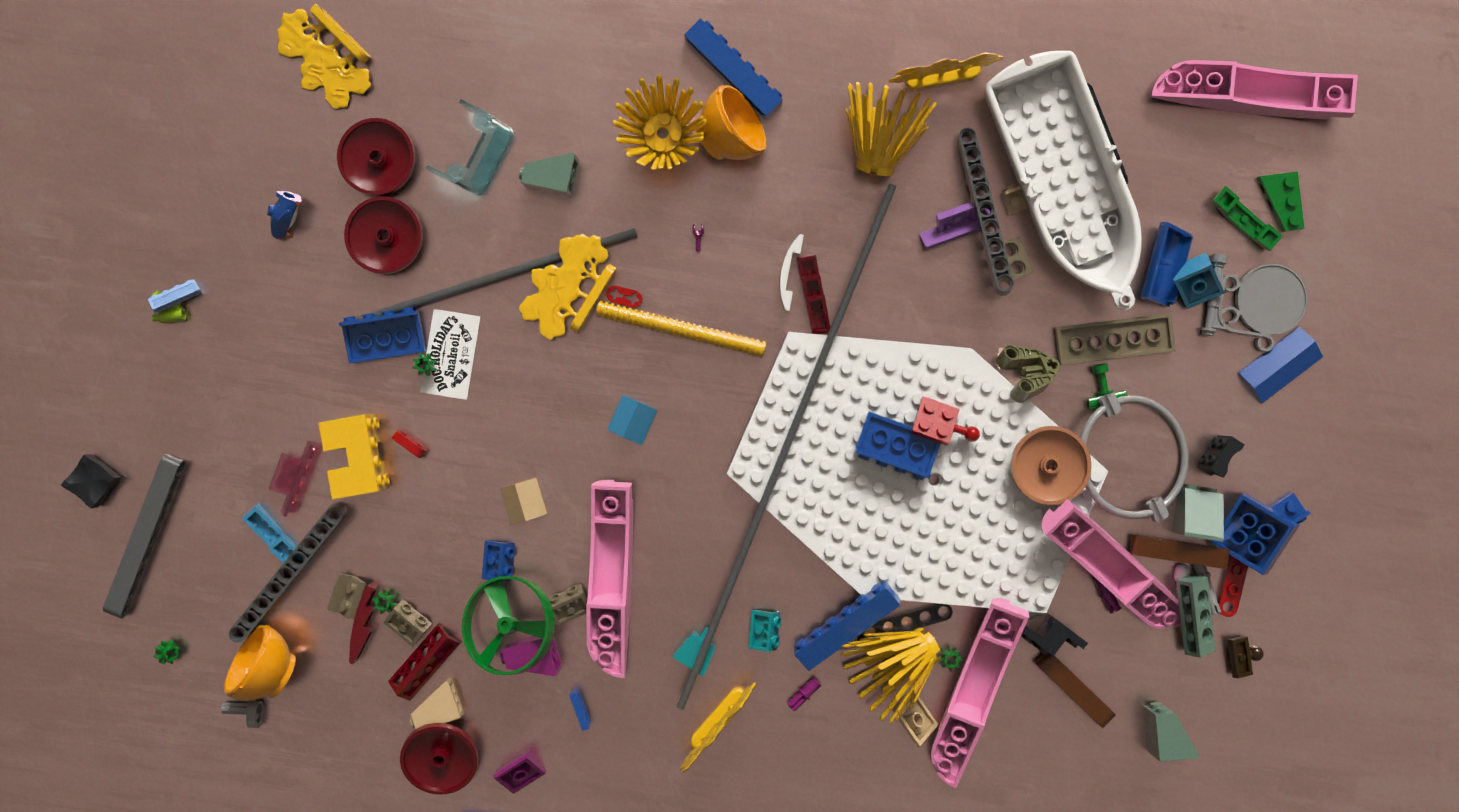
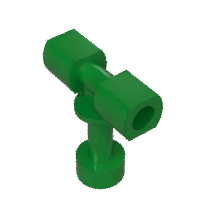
M1108 363L1092 366L1093 374H1098L1101 391L1097 392L1098 396L1086 398V406L1090 411L1100 407L1098 402L1100 397L1113 393V389H1108L1105 372L1109 371ZM1124 390L1114 392L1116 398L1127 396Z

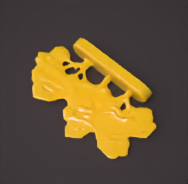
M316 3L310 8L311 14L319 21V25L308 23L307 12L303 9H297L292 14L283 13L281 18L282 25L277 30L279 40L277 44L278 53L289 58L296 56L304 58L305 62L300 66L301 74L303 75L301 80L302 89L314 91L319 86H324L325 99L333 109L346 108L348 106L349 92L364 94L371 86L369 71L365 68L353 66L352 59L355 57L360 62L366 63L371 56L323 8ZM303 23H306L307 26H306V27H302V24H303ZM325 28L335 37V40L330 45H325L320 40V32ZM306 29L311 31L315 29V32L311 35L304 34ZM339 42L350 52L348 56L343 58L339 56L336 50V45ZM348 63V64H349V68H348V69H345V66H346V64Z
M985 52L964 61L943 59L926 67L917 66L902 69L895 73L899 76L889 79L888 83L905 82L909 90L918 91L970 81L979 76L981 66H989L994 62L1002 60L1003 56Z
M581 234L573 238H563L559 243V255L563 265L559 268L555 265H549L543 270L540 268L532 269V283L538 288L539 292L527 296L520 304L519 310L522 313L523 320H539V331L545 338L552 340L554 337L564 335V321L569 316L574 317L570 329L578 333L615 274L617 268L611 264L604 268L601 275L596 273V264L603 263L609 256L607 249L601 246V237L595 235L587 237ZM592 258H594V259L596 260V261H595V264L592 263V260H591ZM586 261H588L592 267L589 269L591 273H589L585 268L584 264ZM585 278H591L595 282L589 295L579 289L580 282ZM577 297H582L585 301L578 313H576L570 304ZM560 310H564L566 313L561 314Z
M756 682L747 686L745 690L740 687L730 690L691 736V746L694 749L689 752L680 765V770L683 768L681 773L690 768L700 753L715 741L720 732L743 708L752 690L755 688Z

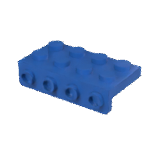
M413 307L402 308L401 313H394L393 310L383 311L382 316H375L374 313L364 314L362 319H356L355 316L345 317L343 322H339V326H342L349 364L426 352L419 310H413Z
M868 411L854 452L858 453V458L867 461L869 458L877 460L876 464L887 468L888 464L895 466V471L906 474V471L914 473L913 477L924 481L925 477L930 479V473L940 443L912 434V426Z

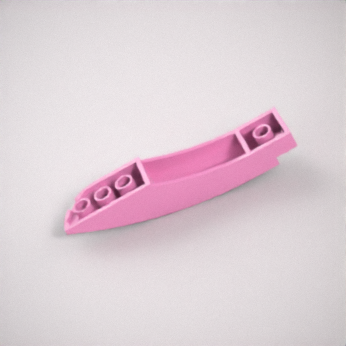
M1188 60L1171 66L1170 69L1161 74L1154 85L1152 97L1180 104L1245 114L1308 119L1351 118L1355 113L1358 75L1275 70L1239 64L1234 61Z
M601 480L591 485V546L588 599L586 604L587 648L592 660L596 661L604 672L614 677L625 678L633 562L632 483Z
M1067 499L1054 512L1051 509L1046 512L1042 520V530L1045 535L1081 564L1135 615L1149 626L1157 629H1165V627L1171 625L1174 627L1181 625L1178 598L1078 506Z
M994 598L991 601L961 670L932 745V765H934L938 776L953 788H957L985 727L986 719L1001 680L1029 619V611L1010 604V600Z

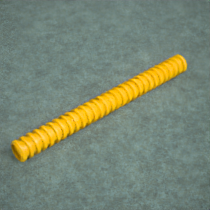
M602 300L598 302L596 317L602 316L604 319L607 317L608 320H619L620 323H631L632 326H643L644 329L647 327L649 330L654 329L656 332L659 330L660 333L666 332L668 335L671 333L672 336H683L684 339H695L696 342L699 340L701 343L707 342L708 345L711 343L713 346L718 345L720 348L723 346L724 349L730 348V350L735 349L736 352H747L748 355L750 353L753 356L759 355L760 358H762L766 346L765 341L760 342L758 339L754 341V338L750 340L748 337L742 338V335L738 337L736 334L730 335V332L726 334L725 331L719 332L718 329L714 331L713 328L707 329L706 326L702 328L701 325L696 326L694 323L690 325V322L686 324L684 321L678 322V319L674 321L673 318L667 319L666 316L662 318L661 315L655 316L654 313L650 315L649 312L644 313L642 310L638 312V309L632 310L630 307L626 309V306L622 308L620 305L615 306L614 303L610 305L609 302L603 303Z

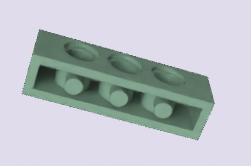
M1191 574L1176 580L1185 655L1202 658L1216 651L1208 577Z

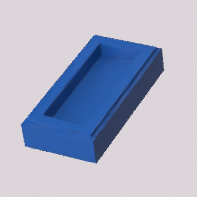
M579 689L572 690L569 696L581 729L584 731L589 729L591 722Z

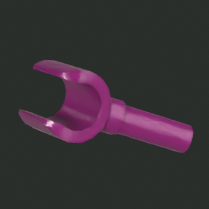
M695 223L692 226L696 239V251H700L701 236L704 234L702 223V228L699 231L695 230Z

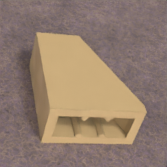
M452 677L448 678L411 713L410 723L413 728L417 729L431 723H446L461 718L464 711Z

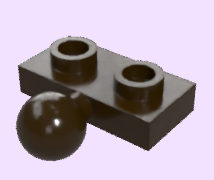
M1246 636L1227 639L1232 677L1238 679L1253 675L1251 660L1259 661L1263 658L1264 652L1259 646H1251L1249 648V641Z

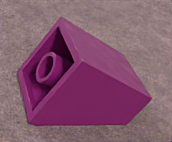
M531 636L507 643L501 650L502 653H500L502 664L506 665V669L517 670L525 666L537 654L543 639ZM554 637L544 658L535 667L526 672L556 676L562 666Z

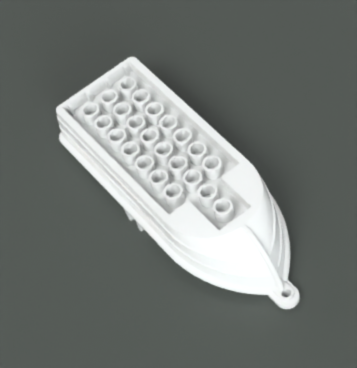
M1049 51L1029 56L1031 66H1027L1024 59H1021L1003 69L985 85V99L1019 186L1023 188L1021 191L1040 240L1051 257L1068 273L1090 287L1110 293L1118 309H1130L1135 302L1130 284L1139 264L1142 236L1138 212L1120 169L1122 160L1117 161L1113 151L1117 147L1110 144L1078 59L1073 52ZM1123 297L1126 298V300H1127L1126 303H1123V301H1122V298H1123Z

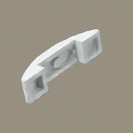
M802 234L790 246L781 269L780 296L786 312L790 311L793 295L792 291L786 290L792 255L800 256L804 237Z

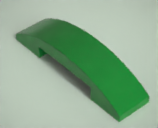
M1224 186L1212 200L1214 205L1243 234L1261 247L1271 251L1283 235L1270 224L1262 222L1239 201L1240 198L1233 191Z

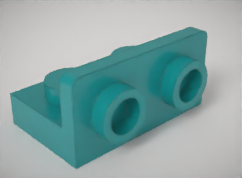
M751 611L749 649L766 652L777 650L780 643L778 636L781 626L780 612Z

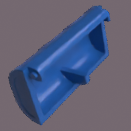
M1169 222L1160 223L1155 245L1151 253L1150 264L1146 271L1145 283L1141 290V299L1165 307L1176 303L1179 291L1173 279L1187 262L1193 239L1192 234Z

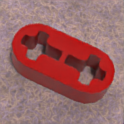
M611 286L606 292L607 299L612 303L631 308H637L642 304V295L636 290ZM617 289L618 293L623 295V298L616 297L613 300V296L610 293ZM633 294H636L639 301L631 304V301L626 299V296L632 297Z
M398 429L392 436L395 442L418 458H422L427 451L422 445Z

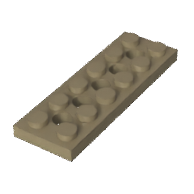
M1171 313L1055 327L1060 365L1176 351ZM1152 329L1158 333L1156 340L1149 338V332ZM1132 332H1136L1139 336L1138 341L1135 343L1130 340ZM1113 334H1117L1120 338L1117 345L1111 343L1110 338ZM1094 336L1099 337L1101 340L1098 347H1094L1091 343ZM1076 338L1082 343L1080 349H1075L1072 346V342Z

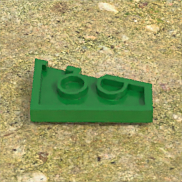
M1298 172L1257 177L1265 190L1266 198L1269 199L1274 209L1273 213L1282 232L1305 229Z

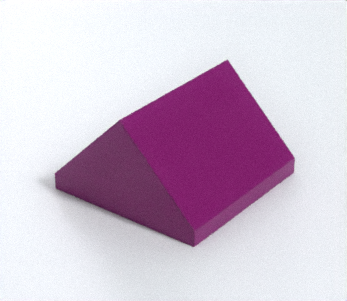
M529 748L499 767L493 777L514 794L543 776L545 771Z

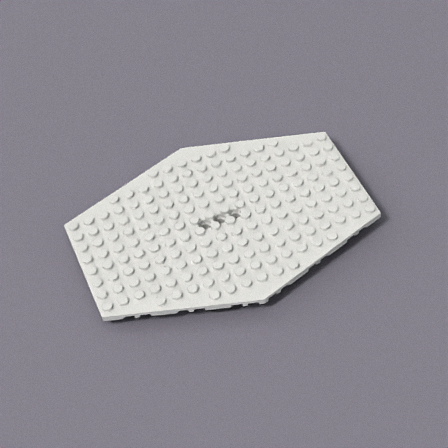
M788 332L728 469L727 475L759 503L827 335ZM835 337L766 506L767 511L861 595L871 591L875 584L886 581L899 596L900 600L989 608L994 598H1003L1010 600V604L1029 612L1047 613L1071 558L1067 552L1045 535L1042 530V520L1049 509L1054 512L1062 504L1046 505L1029 499L1018 489L1011 474V457L1019 440L1028 432L1039 427H1059L1030 400L1022 403L1014 401L1010 395L1014 386L971 348ZM922 396L960 409L956 424L965 428L971 426L978 428L980 437L975 442H969L965 439L964 435L953 432L948 446L940 444L930 475H937L938 481L936 484L931 485L929 478L925 477L923 481L913 477L909 471H906V474L895 471L894 466L890 464L886 468L876 464L877 460L869 458L867 461L857 457L858 453L854 452L868 411L913 426ZM1090 455L1092 466L1090 480L1099 493L1108 470ZM1086 488L1078 496L1070 500L1088 516L1095 503Z

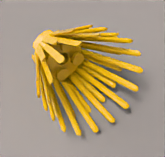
M656 76L657 91L654 84L649 86L651 95L645 79L641 78L639 83L646 102L639 90L635 91V96L629 88L625 90V94L639 113L628 102L624 103V107L620 103L616 104V109L635 124L622 117H619L618 121L613 120L615 127L637 136L619 133V137L616 138L617 142L641 145L624 149L626 155L633 157L646 153L636 160V163L646 166L655 158L651 166L653 170H656L657 167L659 169L664 168L665 160L667 169L673 168L672 161L675 165H679L680 162L686 163L688 160L679 152L692 156L697 152L698 147L684 144L702 142L704 138V132L688 135L706 124V118L704 119L703 116L688 124L703 107L702 101L699 103L693 101L684 113L694 92L692 87H689L687 93L685 90H681L676 104L679 79L674 78L673 86L666 84L664 102L662 76ZM666 132L668 136L665 139H661L658 137L659 134Z
M856 82V92L853 90L852 84L849 83L848 92L851 106H849V112L846 108L845 112L857 156L856 168L866 173H870V171L877 172L876 175L892 176L898 163L929 128V126L925 127L927 123L924 122L936 107L937 102H934L929 108L928 105L931 102V98H928L904 135L917 109L916 104L920 98V94L917 93L907 113L901 116L892 136L906 92L905 89L900 90L893 112L887 110L885 115L889 91L888 85L883 87L882 99L877 100L875 108L873 107L872 83L868 84V98L863 94L862 100L860 83Z
M923 628L904 632L864 634V636L870 638H863L860 641L848 642V644L842 645L843 648L856 646L859 648L841 653L840 656L842 657L867 652L868 655L843 665V669H849L863 663L869 666L889 658L849 680L850 684H854L873 674V680L880 678L858 695L859 699H863L889 680L881 690L883 694L869 707L870 712L874 711L909 677L892 698L889 706L880 715L881 721L888 715L911 685L912 687L889 719V724L894 719L895 721L898 720L911 697L915 694L909 705L910 709L913 707L934 664L941 660V656L937 658L936 655L940 652L936 640L929 632L926 634L921 633L920 631Z

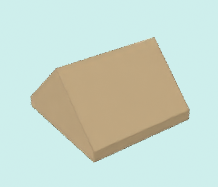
M537 478L500 488L510 525L548 514Z
M913 695L898 720L915 745L920 747L939 724L920 697H918L913 707L909 708L914 697Z

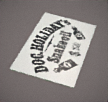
M433 309L426 355L428 353L432 354L430 359L437 360L434 363V367L437 370H431L430 376H426L425 372L423 373L421 393L467 400L481 316Z

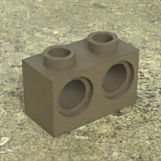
M1020 236L1004 242L1005 247L1008 246L1013 250L1012 256H1007L1013 280L1033 273V268ZM995 246L994 252L999 251V247ZM1013 264H1016V265L1019 266V268H1020L1019 274L1013 273V271H1012V265H1013Z

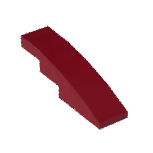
M816 254L796 257L812 334L828 333L831 327Z
M373 583L366 586L353 622L349 652V663L352 665L359 660L375 628L368 624L376 610L374 609L375 605L371 604V601L379 587Z

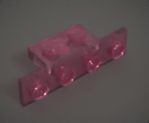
M308 440L301 458L285 453L281 454L269 486V490L287 495L281 509V513L285 517L294 508V496L300 492L302 485L300 480L302 476L305 477L308 471L306 464L309 458L312 459L315 452L313 443Z

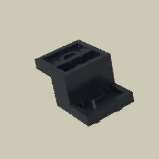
M1050 614L1046 615L1035 631L1025 626L1021 637L1030 644L1034 641L1032 645L1045 655L1049 652L1054 656L1065 641L1074 648L1079 646L1084 649L1088 644Z

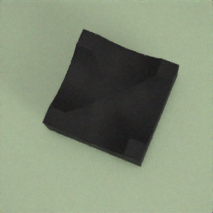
M1217 435V437L1211 440L1207 453L1200 457V464L1197 468L1210 476L1214 474L1224 478L1228 472V464L1231 458L1241 451L1245 444L1232 436Z
M85 454L61 486L78 496L92 509L98 508L121 477L92 454Z

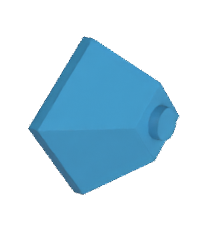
M1207 253L1188 260L1173 279L1187 309L1225 293Z

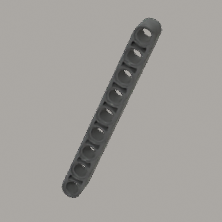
M964 128L959 133L958 147L971 199L975 206L976 219L993 287L998 295L1006 296L1011 292L1014 285L977 135L972 128ZM964 136H968L972 140L970 142H965L962 138ZM973 154L976 156V159L969 160L967 155ZM978 172L981 177L973 178L971 173ZM982 190L986 195L980 197L976 194V191ZM982 208H987L990 211V214L984 215L980 212V210ZM991 226L995 232L987 233L985 227ZM997 245L999 247V251L993 252L990 250L989 246ZM1001 263L1004 269L996 270L994 264ZM999 282H1007L1009 288H1000Z
M164 454L161 458L104 603L103 612L121 619L129 612L186 464L184 460L169 454Z
M333 503L328 507L229 631V638L233 642L239 643L246 639L345 515V508L342 504ZM331 510H337L340 516H332ZM319 525H325L328 531L322 532L319 529ZM307 540H313L316 546H309ZM295 555H302L304 561H298ZM284 569L290 570L291 573H292V575H291V576L285 575L284 572H283V570H284ZM271 584L278 585L280 590H274ZM259 599H265L268 605L261 604ZM248 614H253L256 617V619H250L248 617ZM236 628L242 629L244 634L237 633Z

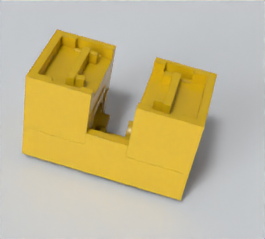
M363 414L318 423L323 451L346 449L348 467L327 471L332 500L388 489L390 484L389 476L385 473L384 462L381 461L378 452V442H380L378 429L380 424L375 414Z

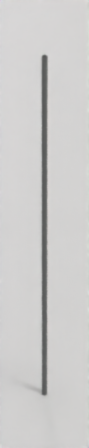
M889 183L679 699L677 708L684 710L897 187Z

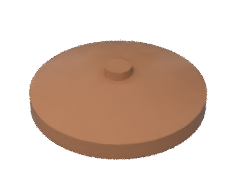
M1044 426L1028 432L1016 444L1011 457V474L1016 486L1029 499L1041 504L1058 505L1064 503L1067 499H1074L1083 491L1091 474V457L1087 446L1079 436L1062 427Z

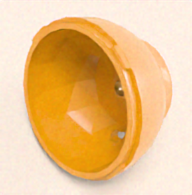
M722 85L716 88L707 98L701 111V116L704 119L706 118V124L696 130L697 133L704 132V138L701 142L704 148L717 160L724 158L745 160L761 154L766 149V136L763 125L750 102L732 86Z
M260 625L250 633L238 650L228 670L224 683V691L228 697L250 701L267 696L274 698L282 691L293 672L296 662L295 655L290 653L282 635L269 625Z

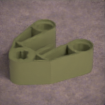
M1007 345L996 358V363L1001 369H1021L1022 371L1021 376L1024 378L1020 379L1010 392L1012 399L1018 403L1025 402L1042 393L1053 381L1060 369V363L1057 359L1033 348Z

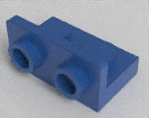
M1289 493L1269 506L1297 524L1304 522L1307 519L1306 516L1311 514L1309 510L1304 509L1294 493Z
M485 541L482 579L490 580L499 576L513 575L515 543Z

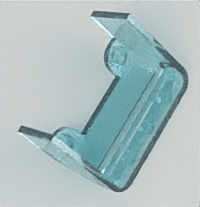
M460 99L459 103L464 109L475 114L473 117L474 127L483 133L466 167L454 163L447 168L445 174L428 165L426 169L432 174L476 196H483L488 192L514 140V131L486 111Z

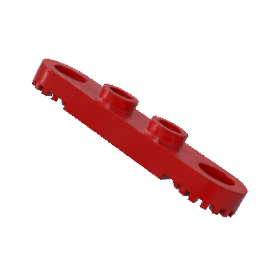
M1230 554L1218 599L1221 609L1220 614L1225 617H1232L1238 611L1248 570L1246 564ZM1226 602H1230L1232 606L1229 612H1224L1223 605Z

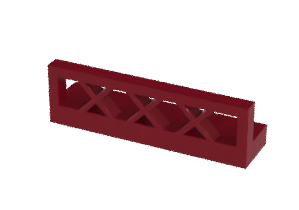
M437 624L389 679L388 682L398 697L411 701L460 644L459 641L449 636L444 628ZM438 633H440V639L437 642H435V637ZM428 647L426 655L422 657L424 649ZM415 662V667L410 671L411 664ZM401 676H403L402 682L398 686L396 682Z

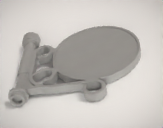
M1212 254L1211 263L1223 290L1226 292L1236 290V308L1226 307L1222 309L1224 294L1208 300L1205 327L1200 328L1202 335L1214 336L1217 329H1222L1232 333L1264 337L1269 342L1268 347L1263 348L1261 346V338H1256L1255 346L1261 352L1270 351L1274 347V339L1270 335L1282 334L1291 330L1301 321L1305 314L1308 297L1302 279L1296 272L1286 266L1266 264L1250 270L1239 281L1238 277L1233 274L1224 276L1225 270L1223 268L1227 264L1228 256ZM1228 278L1234 281V286L1231 289L1225 288ZM1231 310L1234 313V318L1231 321H1226V324H1233L1240 317L1242 322L1255 332L1230 328L1224 323L1221 314Z

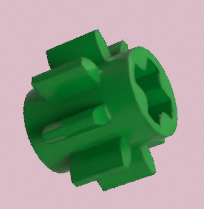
M419 353L420 358L413 359L415 366L412 369L419 370L418 375L420 376L424 372L426 376H430L431 370H437L434 367V363L437 360L430 359L432 354L428 353L425 357L423 353ZM424 361L428 362V365L425 366L426 368H422Z
M387 590L385 594L379 591V597L372 599L376 605L374 609L378 608L380 614H383L385 610L390 613L393 610L391 606L398 605L394 599L397 595H391L390 590ZM385 599H387V600H388V603H387V604H383L382 601H384Z
M171 640L168 643L161 641V644L155 647L156 650L153 657L159 659V663L163 665L166 662L173 664V661L179 658L178 650L180 647L174 646L175 642Z
M951 646L946 651L941 649L942 656L940 661H943L941 667L945 668L948 666L950 672H952L954 667L960 668L958 663L963 661L962 657L957 656L960 651L956 649L953 652ZM950 656L954 660L951 662L947 659V657Z

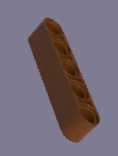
M1132 535L1129 553L1137 556L1227 569L1230 549Z
M1048 652L1047 655L1043 654L1035 662L1100 727L1104 728L1116 716L1055 655L1053 656Z

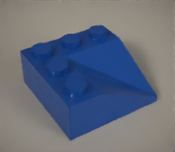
M1241 494L1224 521L1223 542L1212 540L1211 543L1220 548L1230 549L1229 554L1261 575H1266L1270 572L1300 525L1249 494Z

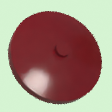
M368 118L355 123L344 133L337 149V164L344 180L357 191L370 196H384L399 190L409 180L415 166V149L410 137L400 126L387 119Z
M380 196L367 199L355 207L345 224L344 240L349 255L359 266L373 273L392 274L405 269L415 260L422 246L423 231L418 216L408 205L392 197Z
M431 723L415 729L406 738L400 753V766L403 774L413 786L430 794L443 795L459 791L473 779L477 770L479 756L474 741L462 729L446 723Z

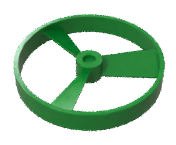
M499 576L486 581L472 594L463 613L462 636L466 650L480 668L492 674L517 675L532 669L544 658L554 636V612L547 595L534 582L522 577ZM513 579L530 587L541 601L545 620L518 621L515 617H512L504 581ZM486 593L499 619L497 622L499 633L479 655L473 642L471 624L474 609L481 596ZM518 631L543 639L541 647L534 658L520 669L505 672L490 666L505 634H514Z

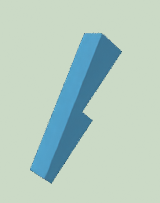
M259 503L242 517V520L269 546L268 549L282 563L286 561L297 547ZM295 555L298 561H304L302 555Z

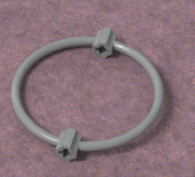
M1114 392L1098 399L1100 407L1087 420L1080 435L1085 445L1094 424L1103 414L1105 417L1116 415L1121 412L1120 405L1142 404L1160 413L1172 427L1179 443L1181 463L1177 481L1169 495L1164 500L1162 497H1157L1147 501L1145 504L1147 510L1125 511L1112 506L1099 495L1090 478L1085 486L1087 492L1100 507L1115 516L1126 519L1151 517L1153 522L1166 519L1169 515L1167 507L1180 493L1188 471V447L1179 423L1165 407L1145 397L1122 396L1116 398Z

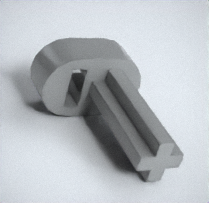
M250 701L249 703L223 702L222 707H220L222 714L246 715V725L248 728H259L262 725V701Z

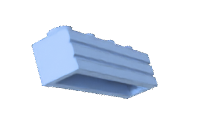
M193 279L187 280L184 284L176 285L170 290H164L159 295H153L147 300L156 314L199 295L201 292Z

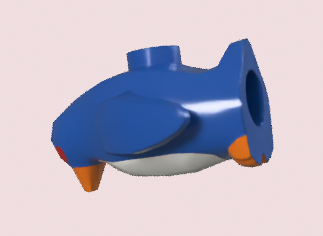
M277 191L276 196L279 199L275 205H269L267 215L271 216L272 236L275 239H282L292 236L287 230L293 226L296 220L298 206L301 205L302 198L292 192Z

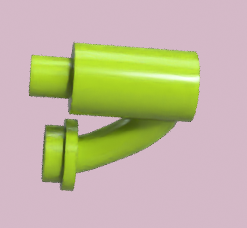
M156 291L155 293L152 294V296H153V295H159V294H161L162 292H161V291ZM178 303L171 306L172 309L162 310L158 314H153L152 320L154 322L160 321L162 324L184 321L187 318L185 308Z

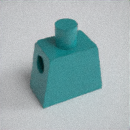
M706 626L701 635L693 631L675 650L672 657L692 669L709 627ZM712 642L698 673L701 676L705 675L716 645Z

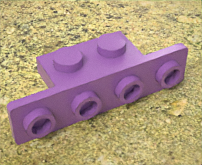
M973 202L962 204L959 207L937 214V227L920 233V238L925 248L929 249L979 231ZM988 209L980 211L984 215L990 214Z

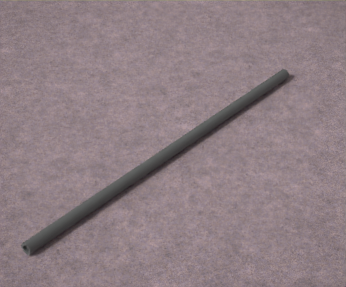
M635 228L602 238L601 246L605 248L636 238ZM558 252L370 313H374L375 316H382L383 311L393 310L394 313H401L402 308L413 307L414 309L530 272L532 269L561 262L562 259ZM363 315L357 316L355 318L362 319Z

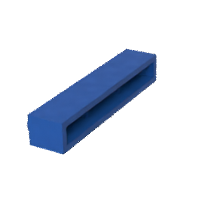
M700 18L684 34L685 40L732 87L742 93L752 107L767 120L782 104V94L776 88L772 89L768 85V80L763 75L758 76L754 72V66L748 61L745 63L740 58L741 54L735 48L731 49L727 45L728 41L721 34L717 35L713 31L714 27L708 21L704 22Z
M886 581L875 584L871 591L860 595L853 604L845 606L835 617L828 618L824 625L813 629L805 639H799L794 646V655L810 671L841 649L842 645L848 644V642L901 606L899 596Z

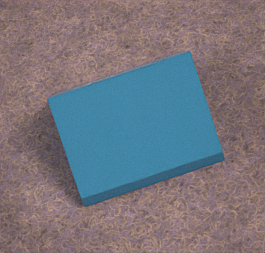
M622 395L607 430L642 445L658 410Z

